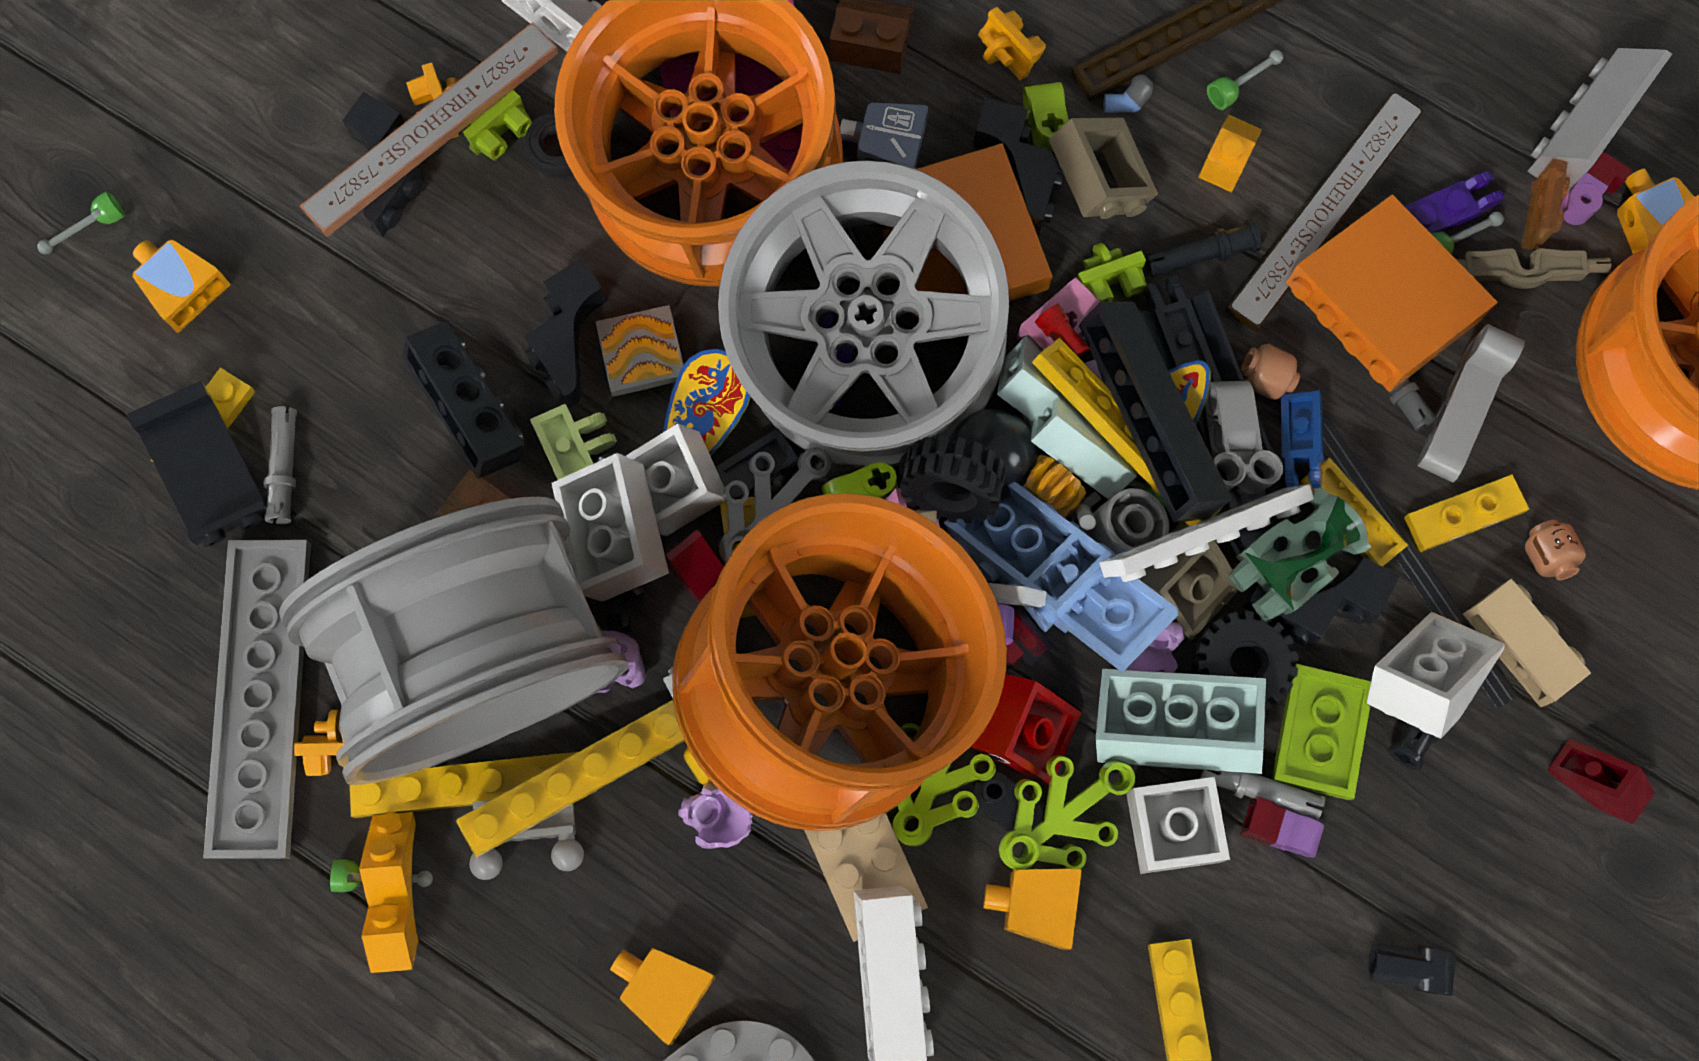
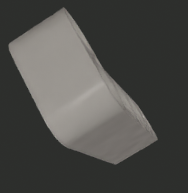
M1487 324L1473 338L1462 356L1438 411L1437 419L1434 421L1417 460V467L1452 483L1458 478L1466 464L1502 378L1513 368L1525 344L1523 339L1490 324Z

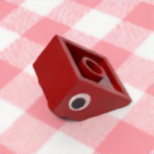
M1005 674L1004 686L994 714L982 734L971 747L982 754L988 755L999 764L1050 785L1051 777L1046 770L1047 762L1052 756L1065 755L1081 712L1037 681ZM1062 761L1057 762L1055 765L1056 774Z

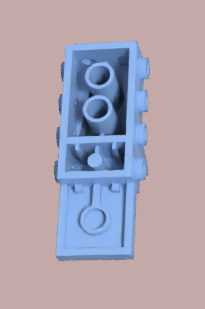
M1016 482L1008 485L1012 497L1000 501L999 508L994 516H987V519L981 522L974 518L973 523H964L963 519H958L957 523L948 522V520L944 522L949 535L978 564V568L990 582L994 583L998 580L1004 585L1025 586L1047 592L1045 606H1042V608L1024 606L1044 632L1053 624L1064 633L1070 631L1121 672L1178 616L1177 607L1139 579L1122 582L1121 576L1104 578L1099 562L1116 556L1114 552L1105 544L1097 543L1078 524L1073 521H1067L1058 514L1052 505L1048 502L1040 501L1025 486L1021 487Z

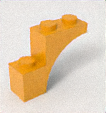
M389 812L373 815L359 871L368 904L361 936L371 973L413 970L418 945L412 896V850L416 827L413 812Z

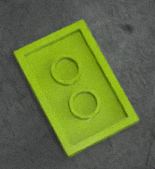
M1295 664L1294 667L1298 668L1297 677L1292 679L1291 683L1294 685L1287 693L1271 780L1312 792L1353 800L1355 798L1370 705L1367 704L1371 681Z

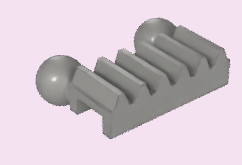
M489 801L473 802V810ZM574 804L504 842L524 841L527 839L537 840L558 836V842L554 845L551 852V859L559 870L573 871L581 865L584 859V850L581 844L575 840ZM495 849L488 851L478 858L473 853L469 862L472 874L481 880H490L500 873L503 864L500 853Z

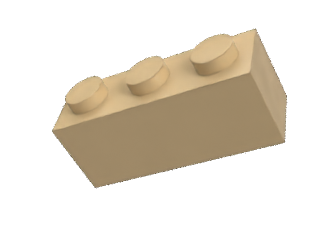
M1512 579L1497 587L1463 613L1477 632L1505 643L1504 650L1499 656L1500 660L1540 707L1557 701L1591 674L1585 666L1583 656L1575 648L1566 644L1558 634L1559 630L1556 624L1549 617L1539 612L1532 603L1530 593Z

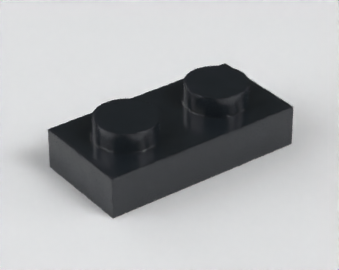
M777 428L715 468L724 488L728 483L738 480L747 485L749 494L754 492V476L750 471L749 461L755 454L767 452L774 458L775 466L770 473V481L797 465L799 458ZM761 457L756 459L755 465L757 469L766 471L768 468L766 459ZM732 486L729 494L734 500L741 499L742 490L738 486Z

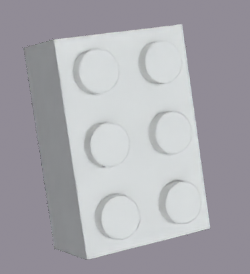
M616 453L552 483L555 500L560 504L564 518L570 527L569 537L565 541L569 552L568 559L584 596L603 602L669 574L643 464Z

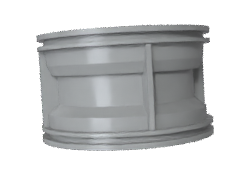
M877 161L844 162L813 170L792 180L767 198L749 217L731 246L724 265L718 299L719 324L725 351L737 378L774 426L790 441L805 451L813 447L825 450L829 454L831 462L835 464L864 468L875 462H884L895 467L898 466L901 457L909 451L911 446H914L916 441L921 440L925 442V438H930L931 436L936 440H940V436L950 437L961 420L974 412L983 410L988 404L997 386L1005 359L1009 313L1008 283L1000 251L992 234L969 203L954 190L939 180L906 166ZM858 225L894 227L871 260L863 258L844 228ZM932 246L937 248L953 265L963 282L967 295L917 291L915 289ZM806 248L820 282L819 288L815 290L775 292L776 286L787 267ZM849 278L857 280L860 283V287L854 294L845 295L839 291V286L844 280ZM886 279H893L900 284V287L895 294L884 295L878 291L879 285ZM826 312H834L839 315L836 326L825 329L818 325L821 315ZM905 313H912L919 318V322L913 329L904 330L897 325L899 317ZM873 315L874 322L867 325L865 320H861L864 316ZM768 333L818 343V347L795 391L781 377L770 349ZM969 335L967 346L957 368L946 383L936 393L932 394L915 353L914 346L917 343ZM845 346L855 347L858 350L857 358L851 363L839 362L837 354L841 348ZM886 346L893 347L898 351L896 360L890 364H882L876 359L878 351ZM862 373H869L899 414L876 419H857L829 413V411Z
M546 497L506 499L470 507L415 525L372 543L323 569L295 589L282 603L279 615L283 625L286 627V633L290 642L298 646H304L309 658L325 663L342 705L339 730L344 745L337 752L336 759L340 766L345 767L342 774L347 784L364 785L385 781L467 754L510 733L524 729L572 707L612 683L627 670L628 662L626 657L619 653L621 650L619 641L616 638L604 637L597 622L594 620L568 559L569 552L565 544L570 534V527L564 518L560 504L556 500Z

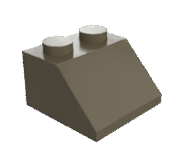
M1180 522L1169 534L1186 528L1189 525ZM1215 540L1208 542L1210 549L1190 556H1186L1185 552L1176 555L1178 562L1158 569H1155L1154 565L1144 568L1146 575L1138 578L1177 607L1178 616L1173 622L1181 625L1184 638L1192 641L1239 591L1228 578L1232 568Z

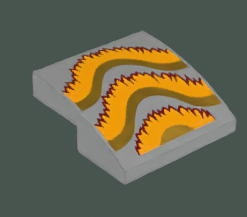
M670 305L596 321L612 397L676 382L679 372L684 365Z

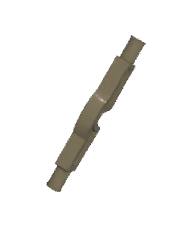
M1511 248L1493 251H1468L1461 259H1456L1478 282L1500 281L1507 286L1518 289L1535 288L1547 281H1581L1589 273L1608 274L1611 270V259L1609 257L1587 258V253L1584 250L1564 251L1539 248L1530 255L1529 270L1521 267L1516 251Z

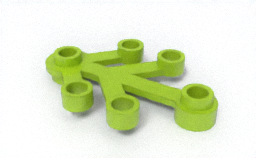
M907 723L901 729L906 734L912 730L918 732L919 727L916 724ZM979 754L972 758L970 765L948 773L952 764L950 763L944 769L926 778L920 785L921 790L915 803L910 795L897 805L899 812L893 820V831L897 839L907 846H919L931 837L933 827L958 817L969 818L974 816L979 809V802L974 794L969 791L957 793L953 798V803L930 809L937 795L976 780L987 781L991 779L996 771L993 760L988 755ZM988 762L990 767L986 773L979 774L976 772L978 763ZM964 798H970L973 801L972 807L967 811L959 809V803ZM912 818L918 819V828L912 832L907 831L906 823Z
M1052 756L1046 765V770L1051 780L1044 820L1033 829L1035 803L1042 796V789L1037 782L1030 779H1022L1015 786L1014 793L1019 804L1014 830L1006 833L999 845V854L1003 863L1013 870H1026L1032 867L1036 861L1060 864L1068 869H1081L1087 859L1086 853L1082 848L1074 844L1065 845L1062 849L1041 844L1056 834L1093 840L1102 846L1113 845L1118 838V830L1114 824L1105 820L1088 823L1075 821L1074 819L1110 792L1116 795L1128 793L1135 783L1133 769L1119 761L1107 762L1101 768L1098 780L1064 804L1068 779L1074 772V765L1065 756ZM1059 761H1064L1065 771L1061 775H1057L1055 773V765ZM1116 769L1119 773V779L1116 783L1111 784L1109 782V774ZM1027 785H1032L1034 789L1032 797L1024 799L1022 795L1023 789ZM1108 826L1109 836L1105 840H1101L1099 838V831L1101 828ZM1018 842H1022L1024 845L1023 853L1019 856H1014L1013 846ZM1076 850L1078 859L1075 863L1069 864L1067 856L1071 851Z

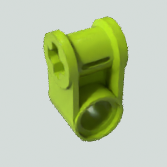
M1055 82L1023 87V107L1028 109L1026 119L1032 125L1031 136L1033 146L1053 151L1049 139L1069 121L1062 83Z
M875 462L855 472L830 480L822 486L821 490L824 495L860 494L886 500L898 488V483L892 466L884 462ZM881 477L883 482L886 481V488L880 490L875 485L874 479Z

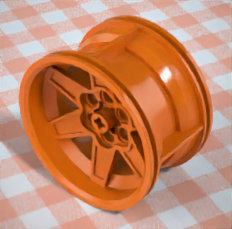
M609 0L583 25L563 60L557 80L554 113L556 131L565 160L578 184L589 197L593 210L613 242L637 264L666 279L688 285L720 286L724 265L731 246L753 212L773 193L792 180L813 170L843 163L842 138L836 115L834 82L828 57L813 27L788 0ZM699 53L688 91L685 93L676 89H666L641 79L666 62L682 56ZM736 53L765 65L780 77L783 82L765 93L751 96L736 93ZM706 92L717 93L716 97L711 101L705 102L700 100V97ZM620 109L649 131L652 136L650 142L634 154L612 161L611 134L617 112ZM670 109H682L677 117H665ZM737 112L749 114L745 120L740 122L730 120ZM803 123L800 148L795 162L788 172L760 145ZM675 144L679 146L673 154L664 155L661 153L667 145ZM735 148L745 150V153L740 158L731 159L727 157L728 153ZM705 164L710 166L709 171L704 175L692 174L695 167ZM677 184L679 186L681 221L659 215L637 201ZM733 187L760 203L742 214L722 220L727 190Z
M1699 195L1689 200L1660 227L1645 251L1641 249L1628 257L1597 287L1583 312L1576 341V365L1581 390L1589 410L1606 436L1622 453L1648 472L1666 481L1699 490ZM1660 285L1681 312L1684 319L1668 322L1659 321L1657 290ZM1681 369L1688 370V377H1686Z
M842 493L806 498L773 512L746 534L729 557L716 585L707 593L690 617L679 640L673 664L672 692L677 721L687 747L699 767L716 787L742 808L775 824L795 829L832 831L858 826L874 820L895 808L910 796L926 778L947 767L969 749L982 734L994 714L1004 686L1007 656L1005 630L994 594L976 563L958 542L931 520L900 504L872 496ZM816 574L838 579L845 583L831 607L827 610L822 606H810L807 604L791 577ZM746 603L777 644L776 647L746 654L736 653L737 629ZM880 603L904 626L918 651L900 649L887 639L873 638ZM804 624L813 626L817 630L818 636L809 634ZM845 624L851 625L858 635L848 632ZM869 657L877 659L882 669L874 667ZM788 659L799 662L803 672L794 670L790 666ZM854 692L861 693L866 698L867 705L858 702ZM813 693L822 695L826 699L828 707L818 704L814 699ZM928 693L926 711L913 740L888 715L883 703L885 697ZM754 701H782L784 703V709L777 729L766 719ZM833 729H837L862 764L836 763L817 755Z

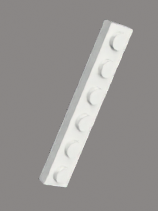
M1310 484L1280 489L1099 562L1104 578L1121 576L1122 582L1135 580L1146 575L1144 568L1154 565L1155 569L1163 568L1177 563L1176 555L1185 552L1186 556H1190L1210 549L1208 542L1215 539L1217 543L1230 541L1241 536L1239 530L1247 527L1249 531L1271 524L1269 517L1276 515L1277 518H1284L1300 512L1299 505L1314 499Z

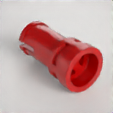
M1057 303L1043 312L1034 323L1044 332L1046 337H1051L1054 342L1060 338L1080 358L1089 350V347L1069 324L1070 319L1065 314L1061 305Z

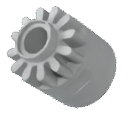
M1130 488L1118 492L1093 512L1096 521L1095 527L1091 530H1084L1090 538L1097 543L1105 544L1115 555L1168 535L1169 520L1163 505L1156 497L1144 490Z

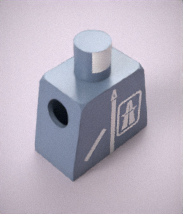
M870 103L867 106L864 122L842 119L840 126L842 141L858 144L857 161L888 162L916 169L927 123L928 106Z

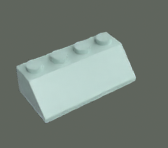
M1102 669L1096 730L1097 761L1101 763L1119 761L1129 765L1262 774L1266 678L1133 670L1121 672L1116 669Z

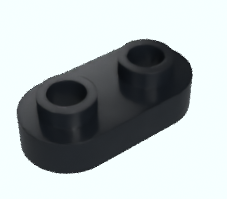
M995 772L994 776L987 781L977 780L972 793L979 802V809L1008 833L1014 830L1019 804L1014 793L1016 784L1002 773ZM989 785H996L1000 788L1001 796L998 799H992L987 795L986 789ZM1022 791L1024 799L1031 798L1027 793ZM1035 803L1032 829L1044 820V811L1038 803Z

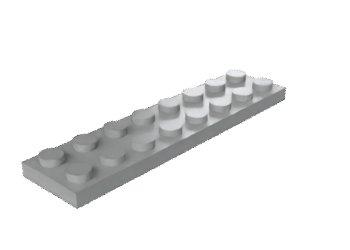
M228 540L203 854L205 859H290L297 756L294 754V744L298 742L304 646H298L290 642L286 633V627L280 618L279 610L285 599L309 579L311 543L307 540Z

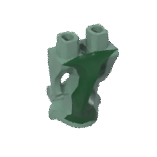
M1319 487L1312 493L1314 499L1310 502L1314 507V511L1306 517L1307 519L1295 525L1287 519L1283 520L1257 538L1236 556L1240 563L1230 572L1228 578L1241 592L1245 591L1256 581L1264 589L1266 594L1252 604L1255 611L1264 621L1270 620L1281 613L1286 615L1296 611L1321 588L1333 580L1339 571L1335 567L1331 568L1326 560L1335 553L1344 550L1355 555L1366 552L1372 547L1367 539V530L1364 522L1356 511L1343 499L1327 493L1322 487ZM1311 531H1316L1321 537V544L1315 550H1310L1305 545V538ZM1284 536L1288 541L1287 549L1278 552L1273 548L1274 541L1278 537ZM1316 568L1318 570V577L1310 583L1302 582L1301 574L1307 569Z

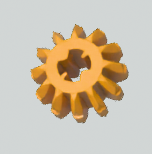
M1045 455L1038 456L1036 465L1031 470L1024 485L1032 495L1040 501L1048 502L1065 519L1076 511V508L1080 506L1086 495L1085 488L1071 471L1067 470L1062 463H1058L1053 457Z

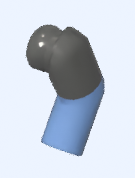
M1137 75L1131 80L1132 83L1124 94H1105L1103 99L1104 113L1139 111L1151 97L1153 83L1147 76Z

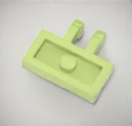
M563 404L530 419L558 480L592 465L593 462L590 455L608 450L617 442L614 434L610 433L601 435L586 443L583 442L580 434H588L605 425L607 419L604 413H595L574 422L566 404Z

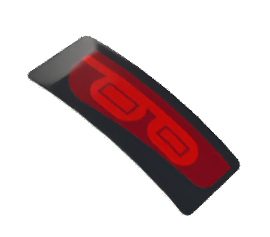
M1005 604L1014 609L1013 641L1024 652L1022 659L1028 666H1032L1049 652L1052 646L1017 605Z

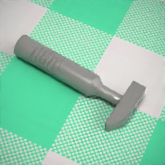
M1094 491L1086 496L1080 506L1076 508V511L1069 515L1072 521L1078 519L1081 528L1084 530H1091L1095 527L1096 521L1090 508L1101 500L1098 493Z

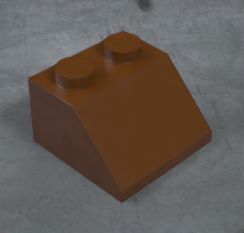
M841 0L836 9L830 35V61L901 74L915 7L880 0Z

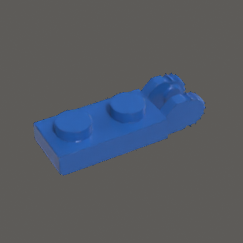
M1320 390L1288 393L1281 396L1282 460L1285 466L1287 488L1298 486L1299 484L1296 465L1309 463V482L1312 489L1322 487L1321 462H1324L1322 395Z

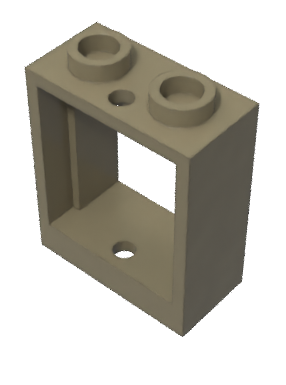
M1072 118L1049 139L1083 217L1100 216L1101 219H1107L1114 215L1125 214L1127 217H1133L1147 209L1146 204L1158 195L1124 118ZM1093 151L1103 152L1119 188H1109Z

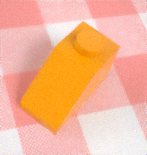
M1228 115L1198 178L1232 193L1262 129Z

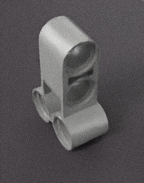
M1249 381L1210 382L1205 412L1212 459L1216 467L1223 470L1226 474L1227 481L1224 479L1223 481L1228 491L1237 485L1241 491L1247 494H1258L1280 479L1283 473V465L1276 454L1262 448L1253 387ZM1254 466L1260 469L1263 479L1257 476Z

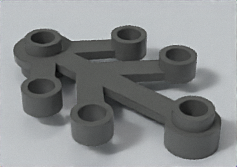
M813 447L804 451L798 459L797 465L799 470L772 500L770 473L775 466L774 458L767 452L755 454L749 461V468L754 476L756 517L746 529L743 502L748 498V487L744 482L738 480L732 481L725 486L723 497L728 504L729 532L722 536L718 545V553L724 564L727 563L733 553L732 546L734 542H741L746 534L760 521L773 512L789 505L810 480H817L829 472L831 459L825 450ZM812 456H818L822 460L821 469L816 470L810 465ZM757 458L766 459L768 462L766 471L757 469L755 465ZM732 486H738L742 490L740 500L731 498L729 490Z

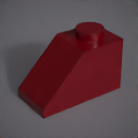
M697 530L665 555L674 576L698 604L716 585L719 575L724 568Z
M1572 739L1568 740L1548 768L1551 775L1596 809L1632 825L1655 794L1641 767Z

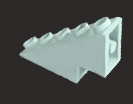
M1026 335L1004 359L997 395L1033 421L1031 442L1059 463H1062L1068 470L1109 500L1137 477L1136 472L1032 363L1042 351Z

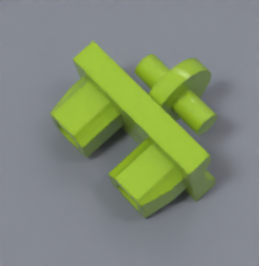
M512 90L471 122L470 126L463 131V134L470 143L469 148L477 156L482 152L496 161L508 148L506 142L500 136L510 129L518 138L524 137L532 121L525 111L521 97Z
M1102 242L1093 246L1094 257L1084 260L1086 271L1078 273V280L1100 302H1112L1114 296L1109 286L1120 283L1126 297L1140 294L1146 287L1142 271L1146 260L1142 251L1122 257V252L1119 248L1108 251Z

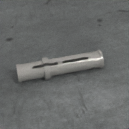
M285 406L271 409L269 473L264 478V488L268 489L265 521L273 523L274 518H277L276 524L291 522L292 491L296 489V479L293 478V458L297 410L290 407L288 413H285Z
M1206 770L1201 773L1200 779L1215 777L1216 786L1234 791V796L1242 798L1243 795L1251 798L1261 797L1274 802L1276 806L1316 821L1319 820L1322 810L1307 806L1306 803L1319 808L1324 807L1325 804L1324 796H1318L1254 773L1215 771L1219 773L1218 775Z

